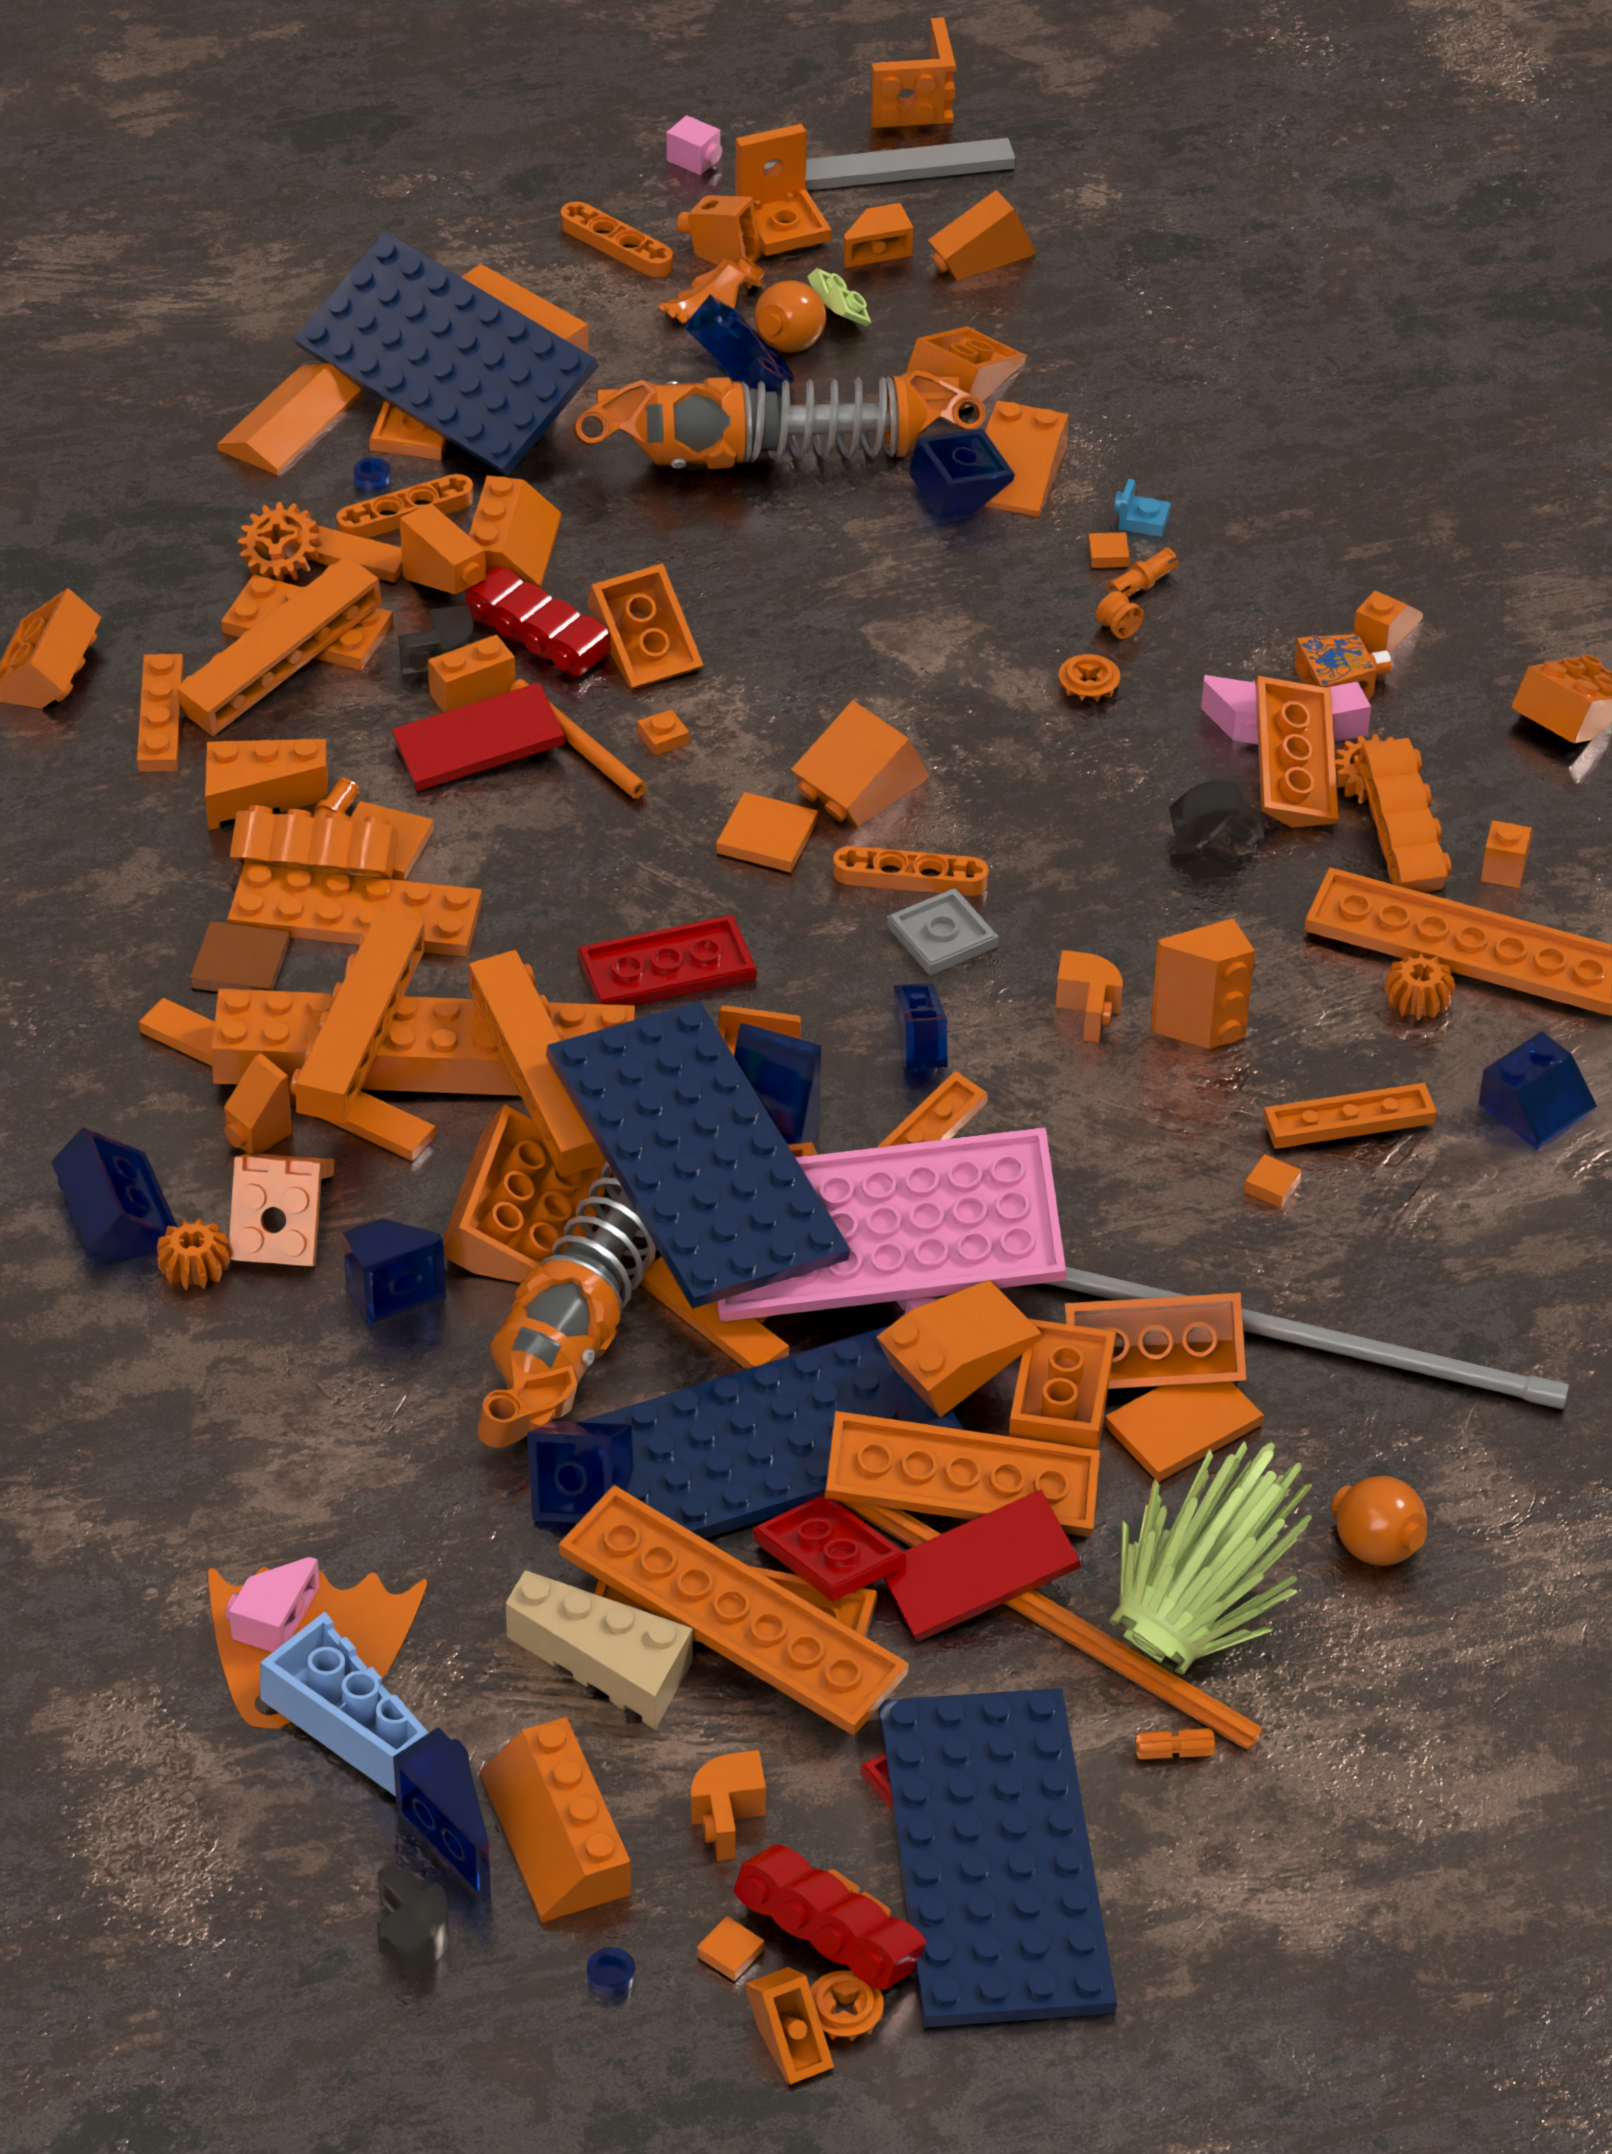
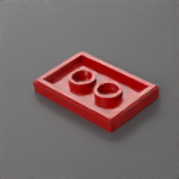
M825 1493L753 1528L754 1542L832 1602L906 1566L904 1551L837 1501L824 1498Z

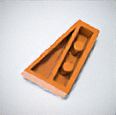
M326 739L207 742L205 800L208 831L220 828V822L235 819L237 811H248L251 805L265 806L271 809L279 808L281 813L288 811V809H297L325 800L328 797L329 781Z

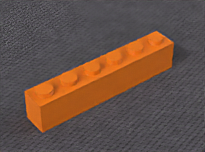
M348 555L336 564L330 565L322 575L309 585L299 589L295 596L282 606L272 610L263 621L251 630L244 632L236 642L223 652L216 654L204 667L195 674L186 677L177 687L181 712L211 736H215L382 604L379 578Z
M377 911L370 926L365 925L359 938V950L357 954L349 956L345 970L346 977L343 983L337 982L334 988L332 1007L330 1011H323L316 1040L311 1039L308 1042L304 1057L305 1064L302 1070L296 1069L293 1074L290 1091L292 1094H296L297 1113L345 1124L425 951L424 921Z
M516 949L469 963V990L560 1178L605 1164L607 1162L546 1057L547 1045L563 1041L565 1036L559 1025L554 1026L550 1019L551 1011L546 996L544 994L538 995L535 989L536 982L531 966L528 963L523 965Z

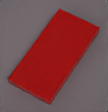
M540 682L392 729L393 739L416 791L566 744L564 733Z
M733 914L577 947V958L596 1004L636 1006L757 980L756 966Z
M1042 1489L904 1551L906 1566L883 1577L917 1643L1081 1568V1564Z

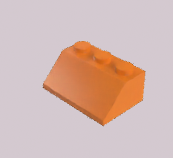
M487 476L468 535L485 549L486 573L495 566L504 567L516 574L523 582L542 588L562 519V513L525 480L503 476Z
M66 588L20 620L0 660V702L42 709L54 700L57 702L62 701L71 691L73 684L70 681L73 675L84 665L85 659L83 655L96 640L97 634L95 630L102 617L69 588Z
M1233 918L1158 940L1150 1028L1154 1033L1207 1049L1246 1038L1255 950Z

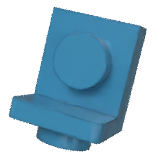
M1128 479L1124 492L1118 491L1115 498L1114 513L1119 514L1118 529L1162 537L1170 516L1171 502L1135 496L1136 480Z

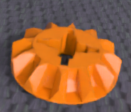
M1094 654L1077 655L1066 660L1059 669V687L1066 689L1068 696L1079 695L1081 701H1084L1086 698H1093L1098 702L1101 696L1112 697L1114 689L1119 688L1120 671L1111 660L1103 656Z
M841 1970L828 1973L815 1981L810 1988L822 2029L829 2034L832 2041L837 2036L849 2037L853 2042L859 2034L864 2032L871 2035L876 2023L882 2021L884 2000L880 1989L866 1984L852 1971ZM836 2002H840L843 2005H848L851 2002L854 2003L853 2013L849 2014L845 2010L836 2013Z

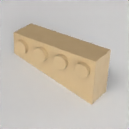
M527 1570L523 1572L505 1603L506 1628L509 1639L552 1666L556 1664L563 1666L573 1673V1679L586 1687L590 1684L609 1695L611 1703L623 1710L627 1707L642 1716L643 1723L656 1730L693 1662V1628Z

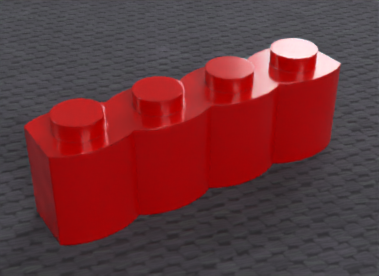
M493 567L486 573L485 580L464 590L465 610L473 620L488 626H494L501 636L523 643L532 654L545 659H552L560 670L566 671L569 674L581 676L611 652L610 632L601 622L590 616L581 615L575 608L562 600L552 599L543 589L534 584L523 582L516 574L504 567Z
M774 1844L741 1865L733 1891L743 1904L757 1913L771 1915L784 1931L796 1938L809 1940L814 1948L827 1959L839 1964L848 1965L851 1971L866 1984L874 1988L886 1990L916 1970V1961L923 1954L927 1941L915 1927L899 1918L888 1917L884 1910L870 1898L858 1893H850L838 1878L827 1871L811 1868L809 1863L793 1849L784 1845Z

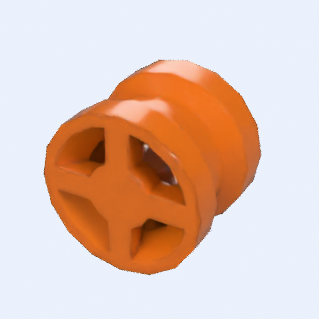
M1113 591L1102 599L1097 607L1095 618L1102 626L1111 627L1112 634L1117 638L1126 639L1133 635L1140 627L1144 619V611L1139 605L1129 603V599L1124 593Z

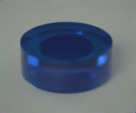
M368 457L354 465V483L358 488L365 491H378L390 484V465L385 460L377 457Z
M615 1947L596 1951L587 1963V1981L590 1988L598 1995L604 1997H618L627 1993L635 1982V1963L631 1955Z

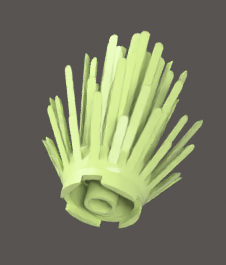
M1245 1441L1241 1444L1235 1456L1233 1454L1228 1455L1194 1514L1198 1505V1498L1209 1478L1207 1468L1213 1457L1211 1449H1209L1170 1532L1167 1529L1163 1531L1168 1511L1166 1506L1160 1508L1162 1499L1158 1495L1160 1485L1156 1479H1154L1148 1506L1147 1504L1145 1506L1139 1544L1136 1541L1133 1545L1129 1544V1526L1122 1521L1120 1605L1109 1619V1622L1115 1626L1121 1621L1128 1628L1123 1636L1157 1662L1161 1663L1166 1656L1178 1663L1174 1670L1176 1673L1185 1674L1192 1662L1197 1658L1271 1632L1272 1630L1267 1627L1252 1632L1243 1629L1215 1640L1298 1592L1290 1588L1267 1601L1298 1580L1297 1576H1289L1215 1622L1225 1610L1264 1579L1263 1573L1298 1540L1295 1538L1307 1527L1312 1519V1515H1304L1236 1584L1278 1537L1277 1533L1284 1526L1285 1518L1312 1487V1484L1303 1485L1290 1502L1279 1511L1256 1538L1290 1489L1288 1487L1302 1468L1301 1463H1297L1289 1468L1285 1475H1281L1277 1479L1276 1473L1273 1471H1268L1264 1476H1260L1274 1456L1273 1449L1275 1445L1273 1443H1268L1262 1447L1252 1463L1251 1460L1248 1462L1215 1508L1247 1451Z

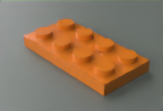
M253 574L221 620L222 633L240 637L244 632L251 630L263 621L272 610L279 608L295 596L302 587ZM376 608L314 658L362 671L393 625V612Z

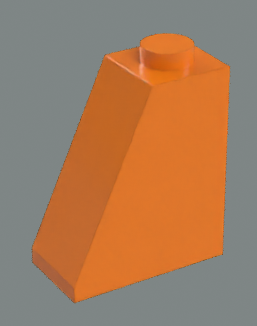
M997 190L993 191L928 239L934 251V254L930 256L931 260L942 274L948 271L956 281L1031 257L1036 253L1015 209Z
M432 503L400 518L403 577L407 580L456 595L486 579L485 549Z

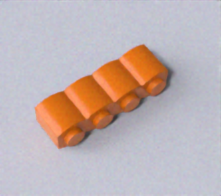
M1409 738L1363 744L1358 756L1359 769L1363 784L1368 793L1370 810L1377 826L1380 846L1387 861L1391 884L1419 892L1442 890L1447 877L1451 875V861L1448 853L1442 852L1438 842L1441 841L1442 836L1441 825L1438 818H1433L1429 809L1432 803V795L1428 783L1423 784L1419 774L1422 770V759L1419 750L1413 749Z
M251 805L248 811L241 810L236 813L230 858L237 865L244 866V863L392 879L398 832L392 825H389V820L385 818L367 816L365 817V822H352L348 815L341 813H327L326 818H312L310 812L300 809H288L287 814H272L273 810L271 808L259 805Z

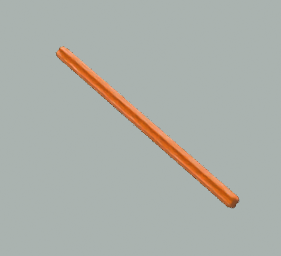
M835 1500L911 1548L941 1535L900 1509ZM1031 1590L1004 1603L1245 1750L1251 1749L1259 1741L1262 1734V1729L1259 1725L1035 1590Z

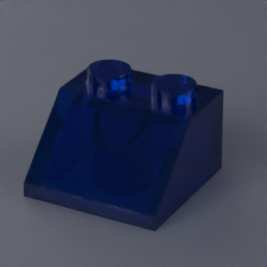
M983 428L917 438L909 469V475L940 519L973 515L1009 485L1015 477V473Z
M1542 1031L1483 1070L1478 1104L1538 1151L1597 1110V1104L1573 1055Z
M383 1218L342 1232L346 1290L366 1325L446 1297L444 1244L440 1233Z
M549 1421L527 1433L532 1520L579 1523L613 1485L627 1492L634 1469L631 1424Z

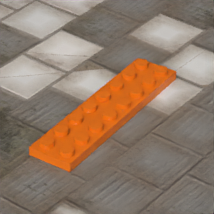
M1329 867L1305 919L1304 931L1400 958H1403L1405 954L1412 958H1417L1420 953L1429 960L1438 956L1440 965H1449L1450 972L1612 1016V944Z
M615 1485L610 1488L558 1544L559 1555L659 1617L693 1628V1638L853 1736L908 1674V1662Z

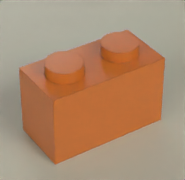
M496 634L428 659L429 694L443 712H447L510 692L511 686L516 681L515 657Z

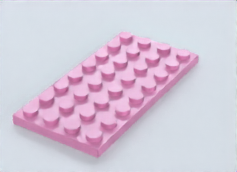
M1046 1127L795 1157L850 1247L849 1259L717 1302L720 1322L948 1295L990 1280L997 1288L1067 1280Z

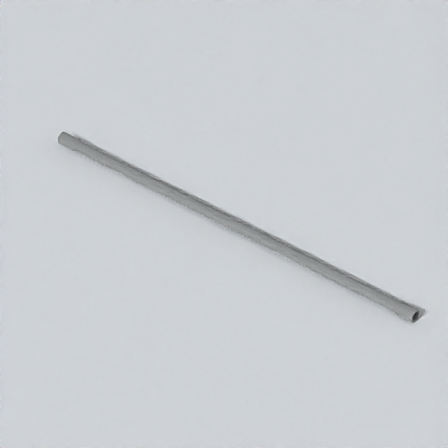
M1066 1267L1067 1280L1045 1283L1112 1300L1188 1296ZM1242 1309L1243 1331L1505 1393L1562 1410L1565 1408L1570 1384L1537 1376L1519 1375Z

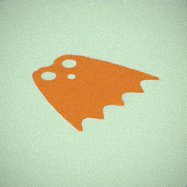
M262 1567L258 1570L256 1574L268 1571L270 1569L267 1567ZM210 1568L208 1581L216 1642L228 1687L239 1714L247 1724L257 1728L278 1729L286 1724L293 1723L279 1712L274 1715H265L256 1709L255 1701L260 1696V1662L273 1652L232 1639L230 1619L226 1618V1609L231 1596L235 1592L240 1593L244 1585H231L221 1577L216 1569ZM318 1570L320 1588L294 1635L325 1611L334 1622L336 1632L342 1638L347 1637L356 1647V1655L367 1668L373 1667L383 1680L415 1618L427 1588V1580L419 1581L410 1590L402 1594H391L383 1587L378 1575L372 1572L355 1587L348 1590H339L329 1583L322 1570Z

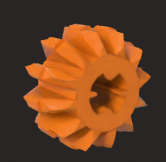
M1422 953L1417 958H1412L1405 954L1401 962H1393L1384 985L1389 1007L1399 1009L1401 1017L1409 1014L1415 1015L1417 1021L1423 1015L1435 1019L1437 1013L1447 1012L1455 990L1454 977L1451 976L1450 966L1440 965L1438 956L1429 960L1424 958Z
M201 1217L194 1224H188L182 1219L179 1228L167 1226L165 1236L158 1238L157 1263L161 1274L166 1275L170 1285L182 1282L186 1291L192 1284H198L205 1289L208 1280L220 1282L222 1272L228 1270L230 1263L229 1241L226 1238V1234L220 1233L216 1223L205 1226Z

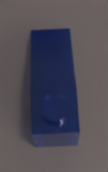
M934 983L893 985L901 1051L906 1069H913L916 1073L927 1074L936 1072L940 1067H948L947 1018Z

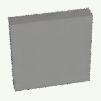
M956 888L887 916V927L929 976L998 947L999 936Z

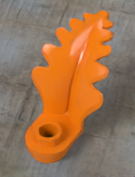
M741 257L738 263L724 258L716 269L697 276L691 283L693 289L677 294L679 299H671L667 303H659L658 309L667 313L671 318L676 317L682 324L689 320L692 325L697 326L699 325V317H702L707 323L711 324L716 320V311L728 314L734 310L740 285L751 289L753 285L761 287L764 283L762 277L765 271L744 257Z

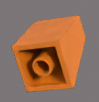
M854 700L848 704L791 769L799 782L796 788L805 798L811 802H815L816 799L826 804L824 808L836 820L842 822L844 819H847L857 827L925 782L930 776L909 738Z

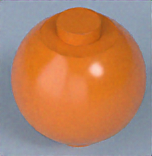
M793 280L781 281L767 288L758 299L754 311L755 327L760 338L772 349L783 353L801 352L814 345L822 335L826 324L825 306L819 294L807 284Z
M1389 1476L1369 1477L1353 1486L1346 1485L1342 1487L1333 1498L1331 1513L1337 1519L1339 1537L1345 1548L1362 1562L1375 1566H1389L1400 1563L1415 1553L1426 1539L1427 1514L1425 1506L1418 1493L1402 1480Z

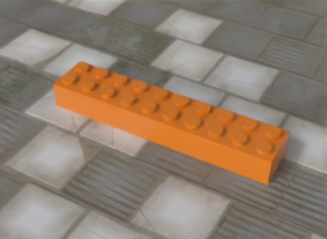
M218 989L212 1041L213 1083L238 1084L253 1058L261 1053L288 1075V1083L291 1084L295 1070H302L305 1064L304 1057L308 1042L311 1039L316 1040L318 1036V1026L323 1011H330L332 1007L333 993ZM403 996L361 1088L364 1090L521 1096L474 999ZM548 1002L551 1011L550 1019L554 1026L559 1025L561 1027L565 1040L634 1020L635 1006Z

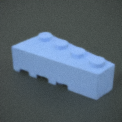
M325 1611L260 1662V1700L397 1797L428 1771V1731L397 1695H390L382 1685L381 1676L373 1667H366L356 1655V1647L347 1637L342 1638L336 1632L334 1622Z

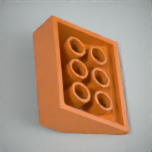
M504 1105L482 1131L437 1254L474 1274L521 1283L529 1270L540 1266L544 1258L553 1256V1244L556 1239L565 1236V1225L569 1219L577 1217V1206L581 1200L589 1198L588 1189L593 1181L601 1179L600 1170L604 1164L560 1178L533 1120ZM611 1170L608 1173V1178H610V1175L612 1173ZM604 1185L599 1187L596 1197L604 1196L606 1190ZM592 1204L587 1206L584 1216H597V1212ZM587 1223L589 1228L592 1230L594 1223ZM580 1224L575 1225L572 1230L573 1236L589 1238ZM568 1243L563 1244L560 1249V1255L563 1254Z

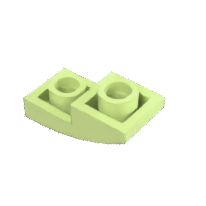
M818 268L807 276L812 288L819 294L823 303L834 313L865 327L871 323L866 310V301L858 292L846 290L847 286L840 276L835 273L830 274Z

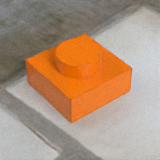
M672 709L637 721V733L654 756L690 744V732Z

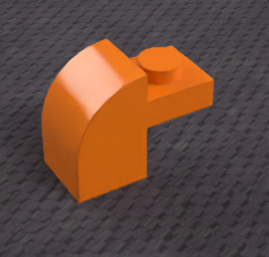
M1062 950L1057 977L1055 1008L1085 1011L1083 1041L1099 1042L1102 1026L1110 1027L1111 1014L1120 1015L1122 976L1114 964L1101 956Z
M759 1750L729 1753L713 1758L698 1770L691 1785V1825L702 1824L705 1843L714 1842L717 1861L736 1859L734 1819L766 1816V1784Z

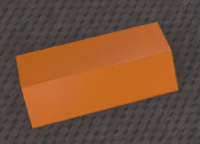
M330 363L301 365L217 443V450L278 475L362 396V389Z
M1257 676L1255 679L1262 811L1291 828L1336 824L1339 816L1331 688Z

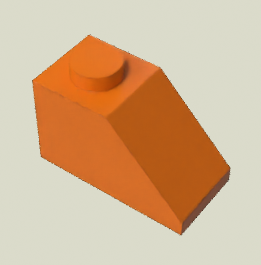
M901 203L867 208L844 235L843 265L845 268L913 255V226Z
M1374 591L1356 610L1353 634L1360 636L1368 653L1386 650L1390 655L1423 619V612L1390 596Z
M1492 820L1485 847L1481 882L1520 889L1534 831L1532 827Z
M261 1053L253 1058L224 1106L226 1122L224 1132L234 1147H241L246 1153L261 1154L293 1133L288 1075Z
M786 1967L744 1984L757 2028L788 2084L796 2083L834 2068L805 1974Z

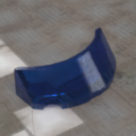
M710 294L684 325L687 332L716 359L732 381H739L740 383L743 381L749 388L757 389L758 383L762 381L765 384V391L775 392L782 391L784 380L788 381L789 385L794 381V375L790 367L777 350L768 346L758 332L749 326L745 318L736 310Z

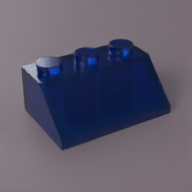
M82 1127L51 1161L58 1177V1185L64 1192L71 1208L70 1214L76 1221L83 1237V1245L93 1255L98 1257L104 1256L118 1262H123L157 1252L158 1238L165 1236L167 1226L178 1228L144 1151Z

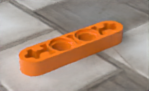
M569 202L561 208V228L566 233L648 276L664 277L672 272L673 251L667 245L586 203ZM597 231H609L610 233L600 234V233H596V232H597ZM624 245H636L637 247L626 248V247H623V246H624Z
M461 474L448 475L346 506L337 513V531L368 539L400 529L401 517L425 506L414 504L415 501L419 500L431 501L444 515L465 509L473 503L474 499L472 480ZM388 510L397 512L389 516L379 514L382 511Z
M858 846L840 848L833 856V876L838 882L845 885L939 894L956 888L962 896L982 894L988 886V865L985 861L976 857ZM893 865L901 870L896 873H886L881 868ZM925 869H934L939 871L940 874L928 877L920 872Z

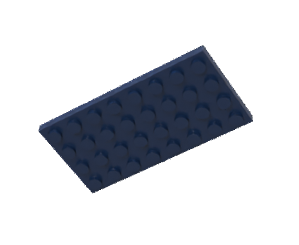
M384 231L293 339L299 348L323 363H330L347 378L506 477L599 367L597 360L593 356Z
M700 1001L547 1045L546 1057L692 1309L849 1259L850 1247Z
M891 1325L575 1423L576 1436L606 1493L615 1485L703 1539L778 1516L824 1494L835 1411L960 1430L964 1429L952 1409L944 1416L939 1417L888 1363L877 1336Z
M1062 1688L885 1700L878 1708L883 1751L886 1758L887 1779L891 1791V1806L908 1923L915 1927L927 1941L923 1954L916 1961L915 1970L923 2027L1116 2014L1117 1999Z

